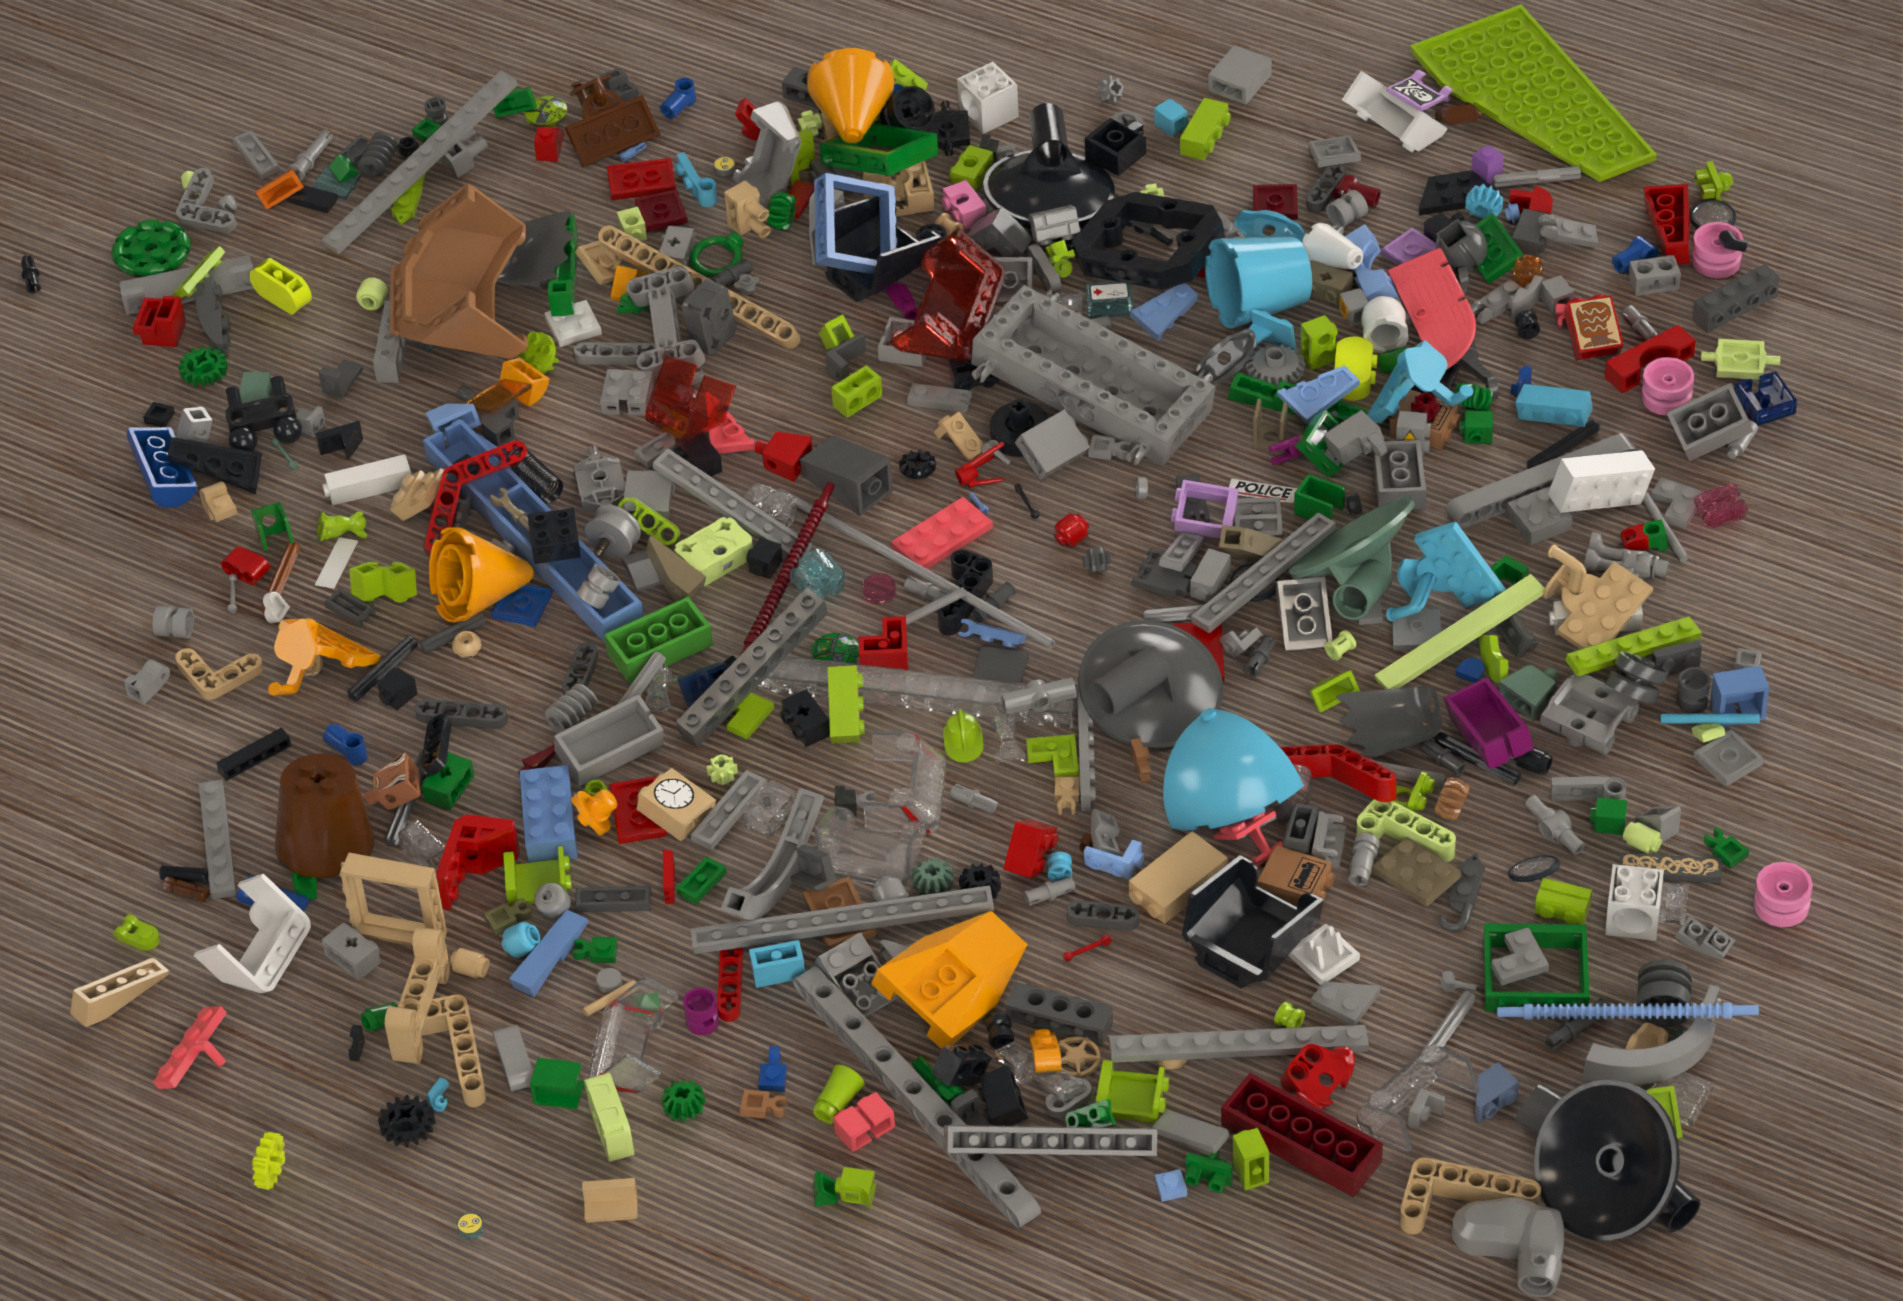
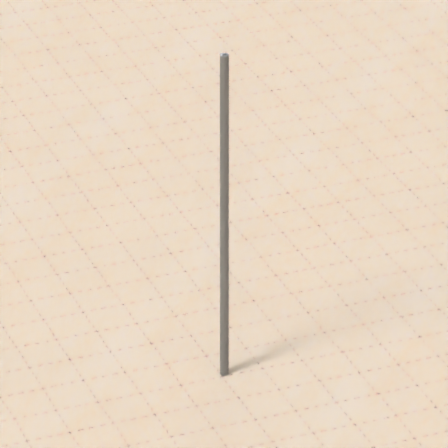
M783 488L777 490L776 495L807 513H811L812 504ZM825 512L821 518V521L944 590L952 593L960 589L957 585ZM967 592V596L961 598L1050 649L1055 646L1056 642L1052 638L975 595Z

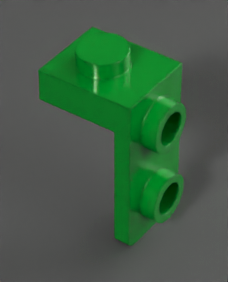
M1505 555L1500 561H1496L1491 567V570L1500 581L1504 578L1513 585L1529 575L1528 567L1508 555Z

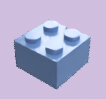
M1746 667L1714 673L1710 699L1712 713L1737 714L1733 705L1736 702L1740 714H1759L1760 720H1766L1769 685L1762 667ZM1720 724V725L1723 726V727H1725V726H1731V725H1737V724Z

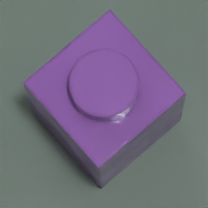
M1487 145L1472 154V171L1487 183H1491L1494 180V175L1503 174L1504 155L1490 145Z

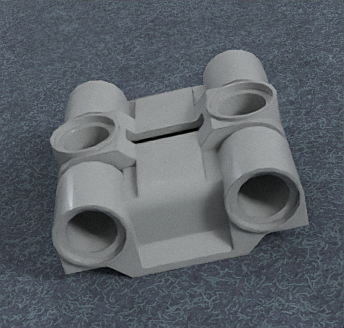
M1574 673L1565 680L1550 699L1548 706L1541 714L1540 725L1565 736L1567 743L1572 746L1585 745L1607 755L1614 744L1615 728L1621 721L1629 724L1633 722L1639 710V700L1629 697L1585 674L1577 677ZM1592 711L1595 715L1592 717V719L1587 718L1589 713Z

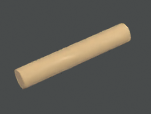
M631 980L584 1007V1014L589 1017L608 1006L617 997L620 999L638 989L636 981Z

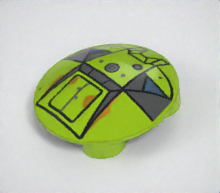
M542 96L535 98L537 104L535 109L524 111L528 123L554 128L557 126V122L565 117L567 106L558 97Z

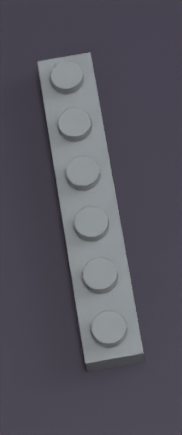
M1077 685L1081 812L1091 811V801H1096L1095 786H1090V782H1095V768H1090V764H1094V749H1089V745H1094L1093 731H1088V727H1093V720L1082 703L1079 686Z
M223 779L198 783L212 900L236 896Z

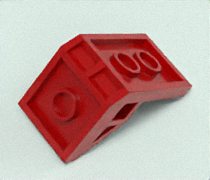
M469 814L454 820L436 872L442 908L444 910H451L453 902L458 900L459 884L464 881L466 873L483 875L504 866V852H513L515 860H518L520 848L515 820Z

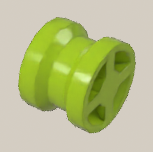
M1285 1001L1278 1008L1274 1017V1023L1286 1028H1300L1305 1018V1011L1300 1008L1295 1009L1291 1003Z

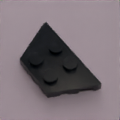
M1472 170L1431 176L1428 178L1419 205V216L1465 209L1466 196L1475 185L1480 187L1484 184L1488 188L1491 185Z

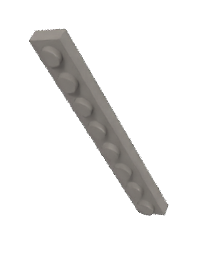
M668 448L653 462V469L727 518L731 517L739 526L757 538L780 543L784 556L787 557L790 553V549L793 548L792 545L795 543V539L798 538V534ZM808 543L809 546L806 548V552L803 553L801 560L812 550V543Z
M1317 513L1191 615L1192 623L1208 633L1213 631L1336 530V523Z

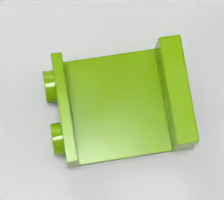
M558 846L559 859L515 864L513 852L503 853L508 906H513L520 899H524L526 904H535L534 899L537 890L547 883L558 884L567 893L568 889H572L571 875H566V871L571 870L569 855L564 856L563 846Z

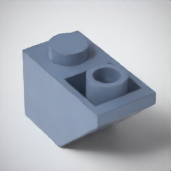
M1499 1062L1478 1075L1475 1121L1478 1124L1486 1118H1492L1498 1110L1506 1105L1513 1104L1518 1098L1519 1081Z

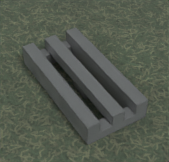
M341 588L324 601L325 608L358 627L363 625V620H369V615L373 616L375 614L374 607ZM353 605L356 606V607H358L359 609L363 610V612H361L360 610L354 608Z

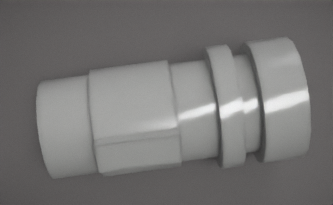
M1360 833L1355 838L1352 850L1353 857L1348 870V881L1355 886L1367 885L1372 871L1373 860L1377 857L1380 841L1372 834Z

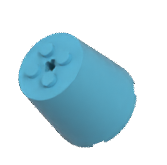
M1219 238L1210 243L1209 249L1211 253L1210 256H1206L1205 260L1206 285L1213 309H1218L1220 313L1218 319L1225 327L1237 328L1251 323V310L1253 308L1273 315L1305 304L1309 300L1312 291V271L1307 252L1297 238Z

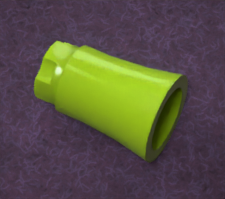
M835 1065L829 1080L813 1107L815 1117L827 1124H833V1117L841 1110H844L854 1096L865 1086L862 1077L847 1066Z

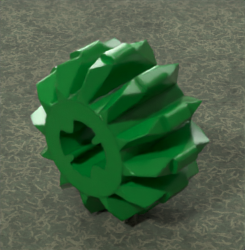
M777 192L772 195L768 206L769 216L767 218L770 227L778 230H787L792 226L797 209L794 195L784 192Z
M1467 383L1456 385L1454 394L1459 392L1462 385H1469L1473 389V394L1459 403V407L1473 411L1489 410L1493 399V392L1489 388Z
M683 1078L681 1083H676L672 1080L671 1087L664 1088L661 1104L666 1116H671L673 1122L681 1118L683 1123L686 1118L695 1120L696 1114H702L706 1100L701 1085H696L694 1080L688 1083Z

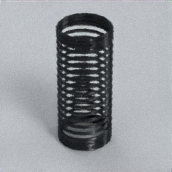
M527 450V454L521 463L510 468L545 504L555 501L562 493L563 482L530 453L529 450ZM555 480H556V484H555L554 488H553L548 494H546V495H544V496H541V495L547 493V492L553 487V485H554V483H555ZM553 481V483H552V485L550 486V488H549L547 491H545V492L542 493V491L546 490V489L549 487V485L551 484V482ZM558 483V488L556 489V491L551 496L543 498L550 495L555 490Z

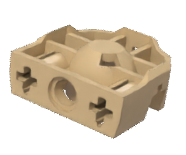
M925 161L890 176L863 172V180L894 186L896 202L905 200L906 205L903 206V209H899V206L896 207V216L934 211V192ZM913 178H918V187H913ZM863 194L864 200L874 197L873 195Z

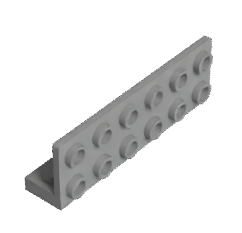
M249 255L222 260L214 270L210 269L208 271L209 277L212 276L216 284H220L222 295L254 289L249 277L250 271L253 270ZM196 266L121 281L119 283L126 315L138 313L144 297L162 299L163 296H173L172 293ZM204 282L198 283L195 286L197 288L196 292L189 298L184 296L181 298V302L195 301V297L204 295Z

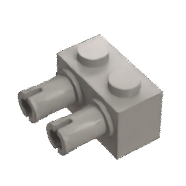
M473 128L439 159L457 178L474 168L473 157L488 148L486 141L481 136L469 145H463L476 136Z

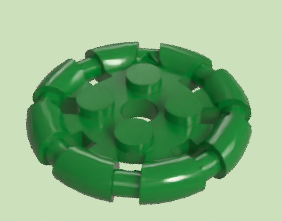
M158 219L138 222V225L133 228L131 226L127 227L115 239L116 243L112 245V259L121 271L137 277V275L145 277L169 270L174 271L187 259L186 254L190 252L191 242L188 234L184 233V229L176 223L167 220L160 222Z

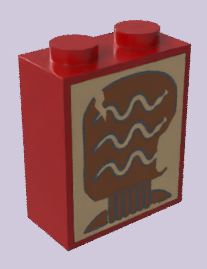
M1598 294L1590 299L1574 298L1567 302L1564 314L1576 361L1621 353L1624 344L1612 295L1604 296L1603 294Z

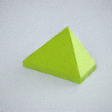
M1348 670L1319 681L1309 692L1318 712L1321 713L1341 702L1336 698L1338 695L1360 692V689L1352 671Z

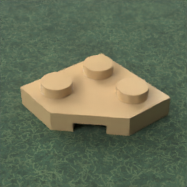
M600 240L577 248L575 251L576 255L599 285L614 281L617 265L620 266L621 257L608 251Z

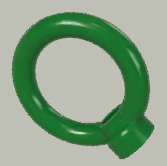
M734 231L727 237L711 236L705 238L692 249L690 254L691 266L699 274L712 278L722 273L726 267L736 265L742 261L741 247L744 245V241ZM712 245H724L728 251L734 253L733 260L727 266L719 269H709L702 266L699 262V255L702 250Z

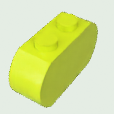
M267 258L249 273L251 284L256 292L290 315L295 314L312 300L310 288L305 280L272 258Z
M1357 336L1344 338L1336 346L1334 369L1342 366L1347 367L1360 380V385L1342 399L1349 401L1361 400L1370 394L1371 384L1376 383V371H1372V368H1377V355H1373V344L1369 340Z

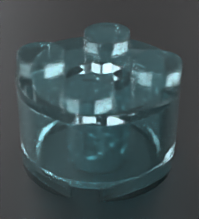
M816 549L805 554L798 561L800 564L795 570L793 567L791 570L790 580L801 593L808 587L824 600V597L830 594L837 595L844 588L842 583L845 578V572L827 550L822 552L821 549Z

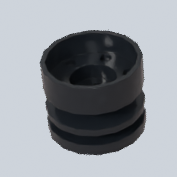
M907 86L888 99L879 114L881 125L921 131L929 126L934 119L935 106L931 96L924 89L916 86Z

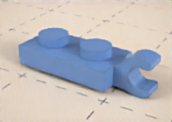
M970 619L961 620V623H966L969 626L967 632H958V635L961 637H970L973 634L980 635V640L993 642L994 639L1002 640V645L1016 648V644L1025 643V634L975 623Z

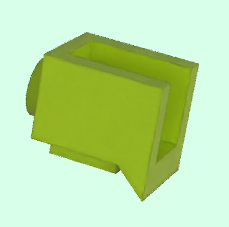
M843 314L825 323V326L821 327V331L818 332L826 350L834 348L839 343L854 337Z
M844 1167L842 1176L837 1177L835 1192L840 1193L841 1201L856 1204L863 1203L871 1210L876 1190V1183H873L875 1171Z

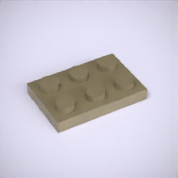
M1407 837L1372 866L1373 874L1426 907L1461 878L1459 869Z

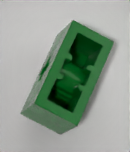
M448 752L445 767L436 775L426 777L423 780L422 790L425 802L451 810L474 778L472 760Z

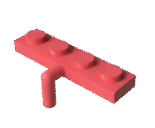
M222 1006L205 1007L198 1013V1018L186 1030L180 1044L172 1050L171 1057L159 1069L158 1075L153 1081L158 1089L175 1088L201 1051H205L218 1067H221L226 1062L224 1057L208 1041L227 1013Z

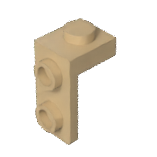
M960 412L952 417L947 415L938 422L939 427L934 431L937 438L940 439L948 434L968 461L982 452L981 447L984 444Z

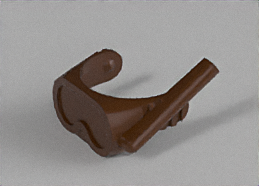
M1469 102L1466 105L1453 106L1435 112L1436 121H1442L1443 124L1448 125L1473 123L1483 116V113L1474 104Z

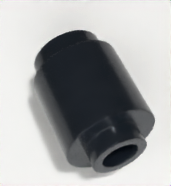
M1534 747L1533 750L1514 758V760L1517 761V767L1538 775L1541 773L1546 775L1551 767L1553 756L1548 755L1547 751Z

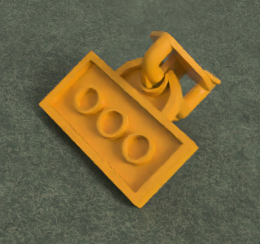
M283 619L278 627L280 630L274 644V651L279 659L291 664L292 669L286 685L273 682L269 685L268 692L272 696L296 694L300 688L305 670L313 665L316 654L338 659L341 661V665L348 668L376 665L380 662L381 655L317 623L314 619Z

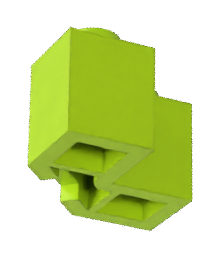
M367 562L349 569L351 594L364 602L373 601L376 597L386 595L395 602H405L408 598L417 595L415 569L402 562H392V566H378V562Z

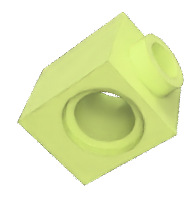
M638 207L617 212L618 225L621 231L639 241L647 240L645 222Z

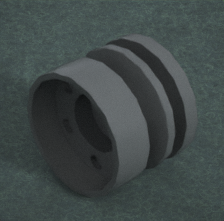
M1666 959L1654 960L1644 964L1638 971L1637 1006H1640L1641 1003L1644 1006H1648L1649 1003L1652 1006H1655L1656 1003L1659 1006H1663V1003H1666L1667 1006H1670L1671 1003H1674V1006H1678V1003L1685 1006L1686 1003H1689V1006H1691L1692 974L1689 968L1680 962ZM1645 1016L1642 1020L1659 1027H1673L1686 1022L1687 1019L1686 1016H1682L1681 1019L1678 1016H1674V1019H1671V1016H1667L1666 1019L1663 1016H1659V1019H1656V1016H1652L1651 1019Z

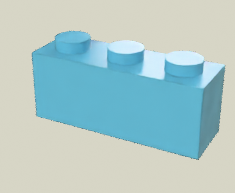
M1530 384L1523 385L1515 402L1518 419L1581 427L1585 426L1593 409L1590 391Z

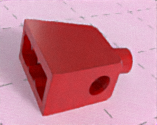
M779 431L774 433L769 442L758 440L755 445V453L763 455V465L766 470L793 482L796 481L801 473L800 459L813 450L811 436Z

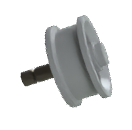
M602 505L596 510L594 518L586 524L585 535L595 548L593 553L599 559L602 554L620 559L621 557L628 556L632 545L638 542L641 537V528L636 519L626 510L614 505Z

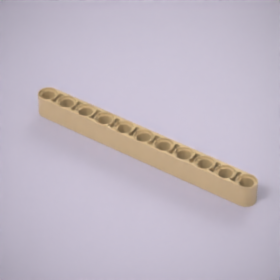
M604 226L598 233L599 240L608 251L650 274L677 266L685 267L694 281L693 291L704 280L709 279L614 226ZM632 246L628 251H625L627 247ZM649 255L646 260L642 261L645 256ZM667 265L665 269L660 270L662 266ZM728 289L731 305L738 303L733 309L735 321L784 348L793 349L798 346L800 335L791 323ZM756 313L753 318L748 319L751 314ZM773 323L771 328L766 329L768 324ZM791 333L788 338L784 339L786 334Z

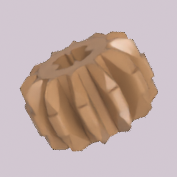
M1449 777L1434 808L1435 814L1440 815V817L1446 820H1456L1469 792V784L1464 783L1463 780Z

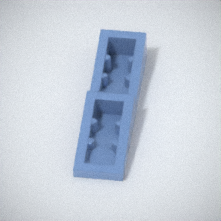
M566 910L509 978L513 988L535 998L559 960L564 961L574 945V940L579 938L588 924V919Z

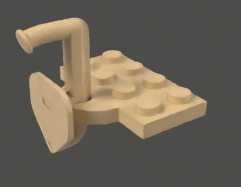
M1553 544L1548 550V556L1550 558L1554 557L1562 562L1563 565L1548 582L1543 597L1548 599L1556 594L1561 598L1563 608L1569 616L1559 627L1557 634L1580 650L1613 640L1653 592L1652 586L1615 561L1599 578L1592 574H1586L1584 565L1575 559L1574 556L1558 548L1556 544Z

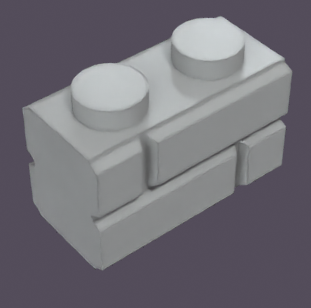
M1073 205L1029 214L1033 240L1037 243L1040 242V245L1051 244L1053 239L1060 237L1062 240L1075 238L1074 234L1080 232L1076 208Z

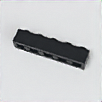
M282 727L216 762L218 772L225 781L230 780L291 747L289 735Z

